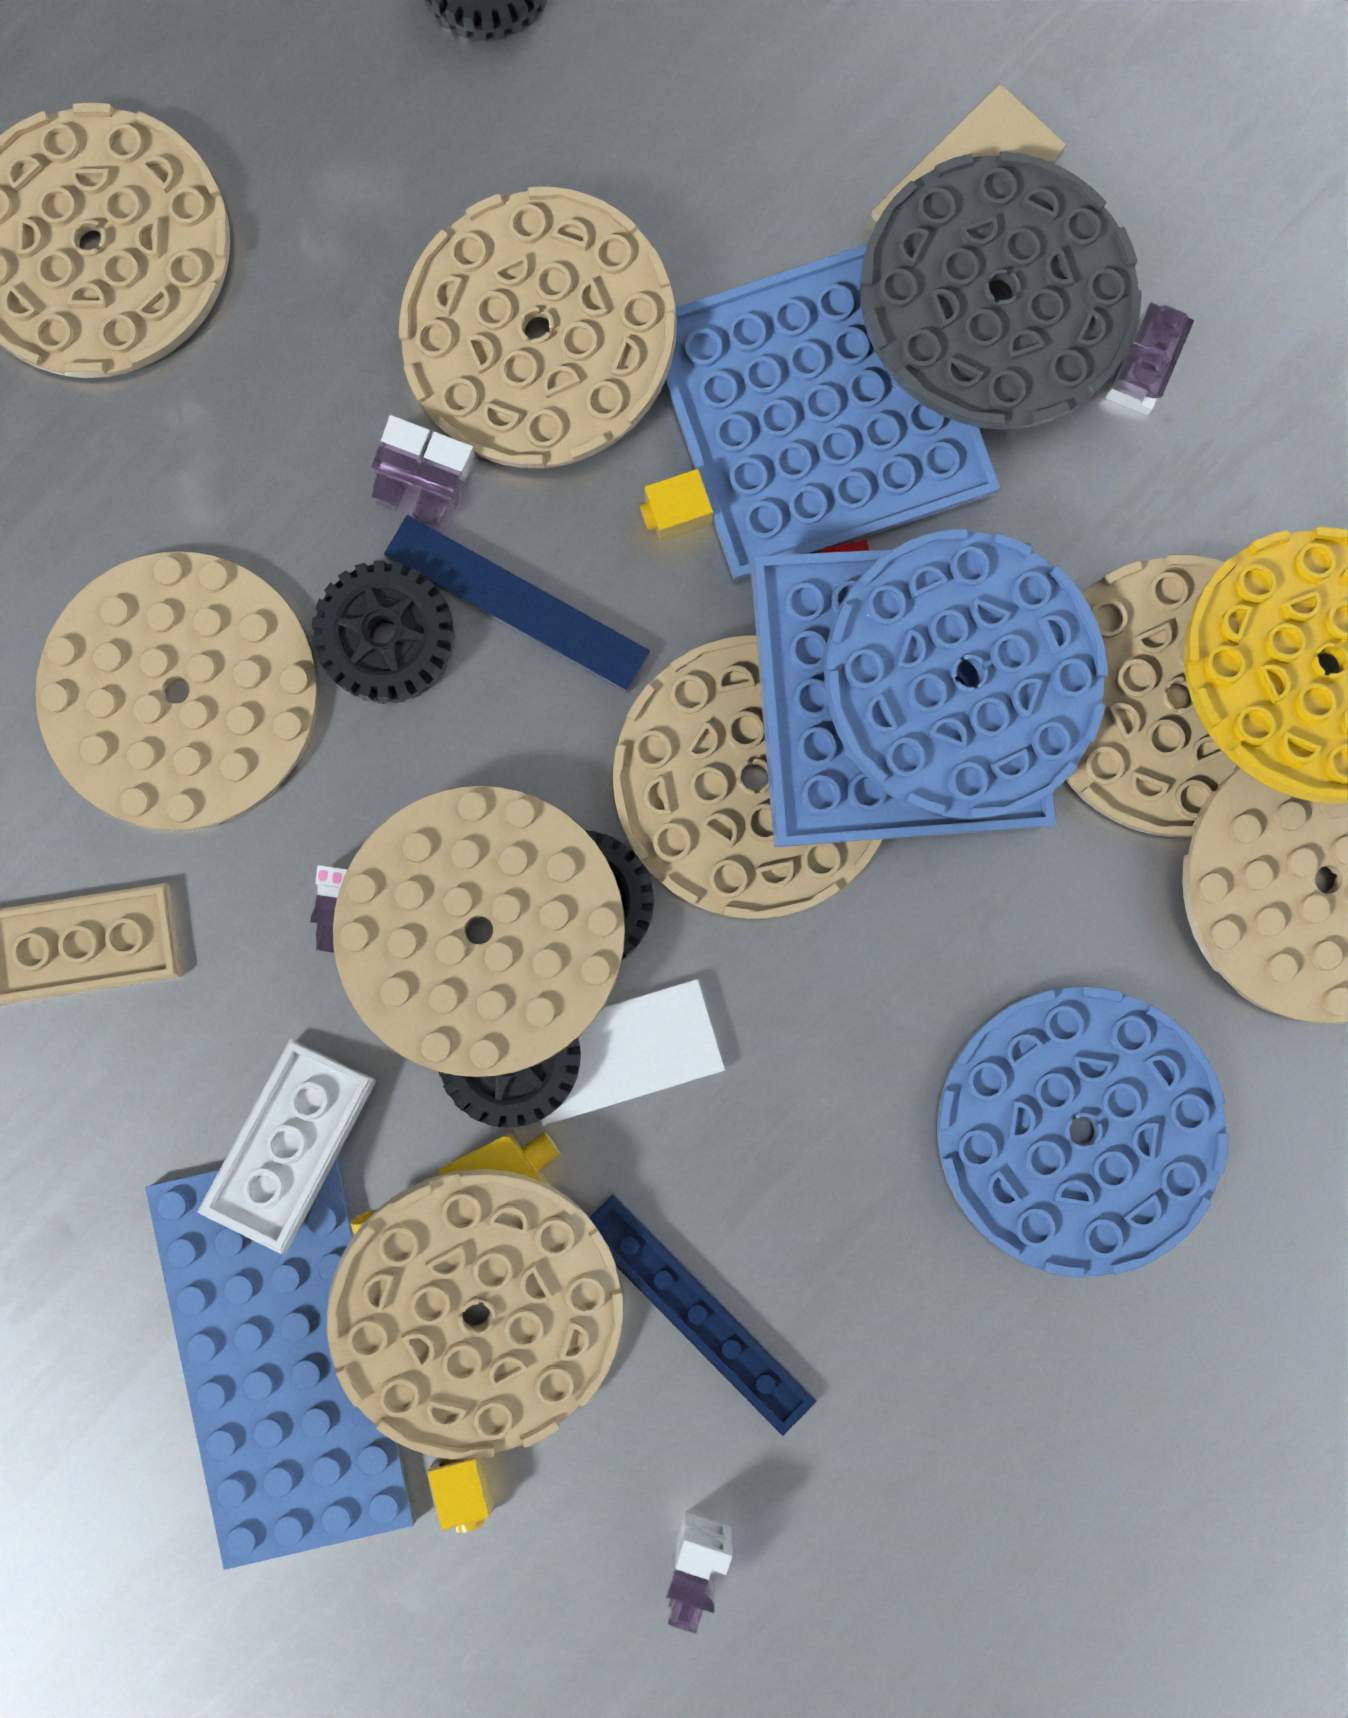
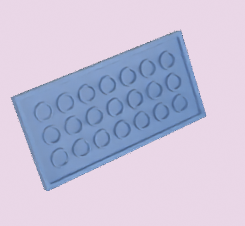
M337 1156L286 1256L197 1213L219 1170L145 1187L224 1570L414 1526L416 1517L400 1444L379 1432L375 1424L357 1406H353L338 1380L330 1354L327 1336L329 1291L340 1258L354 1236L350 1224L352 1217L339 1156Z

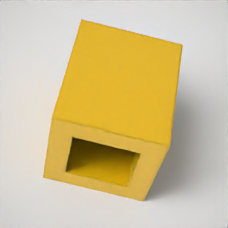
M698 469L644 487L646 502L639 504L647 531L656 529L660 542L713 524V510Z
M476 1457L467 1460L443 1458L433 1461L427 1473L441 1530L455 1527L457 1533H464L482 1527L485 1524L484 1519L490 1518L494 1507L483 1459H476Z

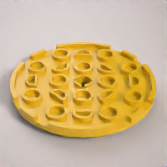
M1316 527L1313 531L1291 533L1288 530H1284L1252 542L1249 547L1229 558L1208 581L1192 609L1186 628L1184 641L1185 676L1191 700L1205 729L1218 747L1236 765L1261 783L1279 792L1299 799L1327 804H1348V530L1331 527ZM1325 653L1333 656L1339 663V673L1325 675V670L1320 666L1317 655Z

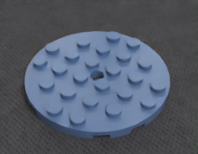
M954 529L934 532L909 540L880 558L858 578L846 594L833 620L826 646L824 682L830 715L838 736L856 765L874 784L899 802L918 811L952 819H981L1015 812L1030 806L1062 785L1077 769V763L1082 758L1089 744L1094 742L1101 725L1106 706L1102 704L1104 676L1108 675L1106 650L1096 618L1085 597L1069 576L1058 565L1053 567L1045 559L1031 551L1033 547L1017 539L999 533L991 535L970 532L968 529ZM963 661L969 662L977 670L978 678L973 687H966L955 680V677H957V667Z
M1093 987L1059 988L1033 994L1008 1005L982 1024L967 1040L949 1070L942 1089L937 1121L938 1148L947 1183L960 1208L976 1229L999 1249L1027 1265L1041 1269L1044 1272L1079 1278L1107 1274L1117 1275L1140 1268L1157 1260L1184 1240L1198 1225L1212 1203L1210 1199L1216 1189L1220 1174H1224L1229 1134L1226 1133L1223 1108L1225 1100L1218 1078L1209 1060L1188 1032L1174 1019L1153 1005H1148L1122 992ZM1086 1117L1094 1126V1135L1088 1143L1078 1145L1071 1140L1070 1126L1074 1119Z

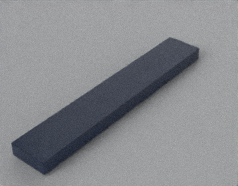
M406 515L384 553V556L392 562L403 563L410 569L413 567L440 589L628 693L650 655L649 649L409 515Z
M614 1193L592 1213L589 1218L596 1225L608 1245L615 1261V1266L748 1402L784 1436L817 1402L816 1398Z

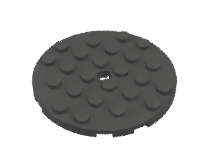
M1000 152L999 156L972 157L971 153L935 165L934 170L919 177L914 182L910 181L894 196L876 223L867 245L861 268L860 303L865 327L873 348L886 370L909 395L925 407L956 422L987 429H1020L1041 425L1063 417L1087 402L1107 383L1122 363L1136 333L1142 294L1141 290H1138L1135 268L1138 260L1125 227L1119 228L1112 215L1105 208L1107 203L1105 199L1089 184L1070 171L1044 159L1013 152ZM997 280L1007 283L1012 290V297L1007 300L994 301L995 297L989 290V283Z

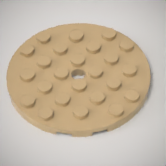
M105 103L72 104L73 109L58 111L49 115L45 111L39 112L20 121L0 135V345L20 360L54 374L81 378L109 377L125 374L158 361L186 341L201 325L213 307L225 279L229 262L230 229L226 207L211 172L200 155L175 130L160 120L140 111L136 114L130 111L115 109L111 104ZM93 230L101 233L100 248L98 250L96 248L91 250L80 248V239L85 233Z
M528 187V191L517 192L502 197L498 193L479 201L465 209L467 214L454 222L446 231L441 229L435 235L417 260L408 279L399 315V339L402 343V354L405 364L403 368L409 385L417 401L422 405L428 416L448 437L473 446L476 455L486 460L519 468H549L578 462L593 456L625 436L642 419L659 395L668 376L676 344L677 316L672 287L664 265L656 249L653 248L631 219L605 201L589 194L559 187ZM536 317H543L549 320V333L546 332L544 336L537 339L533 338V340L526 336L525 330L530 320Z
M163 552L141 556L107 570L79 591L64 608L55 621L40 656L35 689L36 711L42 737L53 762L69 784L88 802L111 816L140 827L160 831H195L221 825L222 822L231 820L245 812L249 813L278 791V786L290 774L294 766H298L310 743L319 709V673L314 651L301 625V621L287 602L263 579L244 567L216 556L196 552ZM182 678L189 684V695L181 703H170L165 689L173 681Z
M1169 555L1166 558H1156L1142 562L1139 560L1105 575L1083 593L1096 618L1106 650L1108 675L1104 676L1102 702L1106 706L1094 742L1089 744L1076 765L1078 766L1077 769L1066 781L1096 811L1128 828L1165 837H1192L1195 830L1193 824L1211 792L1219 788L1224 780L1233 773L1232 770L1238 766L1218 747L1209 735L1195 710L1192 700L1187 708L1175 709V706L1169 701L1167 692L1172 684H1182L1188 688L1184 668V641L1188 621L1200 593L1225 562L1195 555Z
M756 635L737 636L707 643L690 650L672 661L667 668L645 686L627 714L618 744L616 745L613 764V790L620 823L628 842L646 869L664 887L696 907L723 916L742 919H768L801 912L820 904L848 885L866 867L883 839L774 848L769 781L759 791L746 788L741 781L742 771L751 764L762 766L768 774Z
M1236 766L1232 770L1233 773L1224 780L1216 791L1210 793L1201 807L1193 824L1195 830L1190 842L1189 853L1184 856L1183 897L1187 918L1194 938L1214 971L1219 972L1237 990L1236 993L1252 1004L1269 1012L1307 1022H1348V804L1317 803L1284 794L1261 783L1239 766ZM1324 866L1337 875V878L1334 879L1333 887L1327 893L1321 892L1315 884L1316 873Z
M472 786L444 790L419 799L393 814L371 834L353 858L341 884L334 911L333 946L337 969L345 992L363 1022L381 1041L401 1056L429 1069L458 1076L486 1077L518 1072L552 1058L567 1048L582 1035L606 1004L620 971L624 952L625 924L621 896L614 874L597 844L580 825L555 806L532 795L501 787ZM484 917L492 923V937L484 944L471 943L467 938L466 927L473 919Z
M491 1169L462 1170L432 1177L405 1189L378 1208L362 1224L346 1247L333 1276L327 1306V1336L336 1375L344 1392L353 1406H357L375 1424L379 1432L398 1444L430 1456L467 1460L474 1457L476 1459H487L494 1457L496 1452L505 1451L523 1445L525 1449L558 1431L560 1429L559 1424L568 1418L579 1406L584 1407L590 1401L607 1375L616 1354L623 1320V1296L620 1290L616 1264L609 1247L596 1225L570 1198L557 1189L522 1174ZM482 1302L484 1306L489 1308V1317L480 1325H469L463 1320L462 1313L472 1305Z

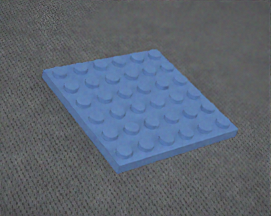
M868 244L676 307V344L665 384L694 468L699 470L713 510V523L734 582L751 577L750 560L754 556L820 553V550L823 548L852 543L998 494L1001 489L979 427L956 422L925 407L894 380L877 356L865 327L860 303L861 268Z
M891 550L754 556L750 560L774 848L1056 826L1053 792L1030 806L990 818L952 819L918 811L899 802L874 784L856 765L845 749L832 721L826 698L824 660L827 640L833 620L848 591L872 564ZM963 661L959 663L955 680L966 687L975 686L978 678L976 668L969 662Z

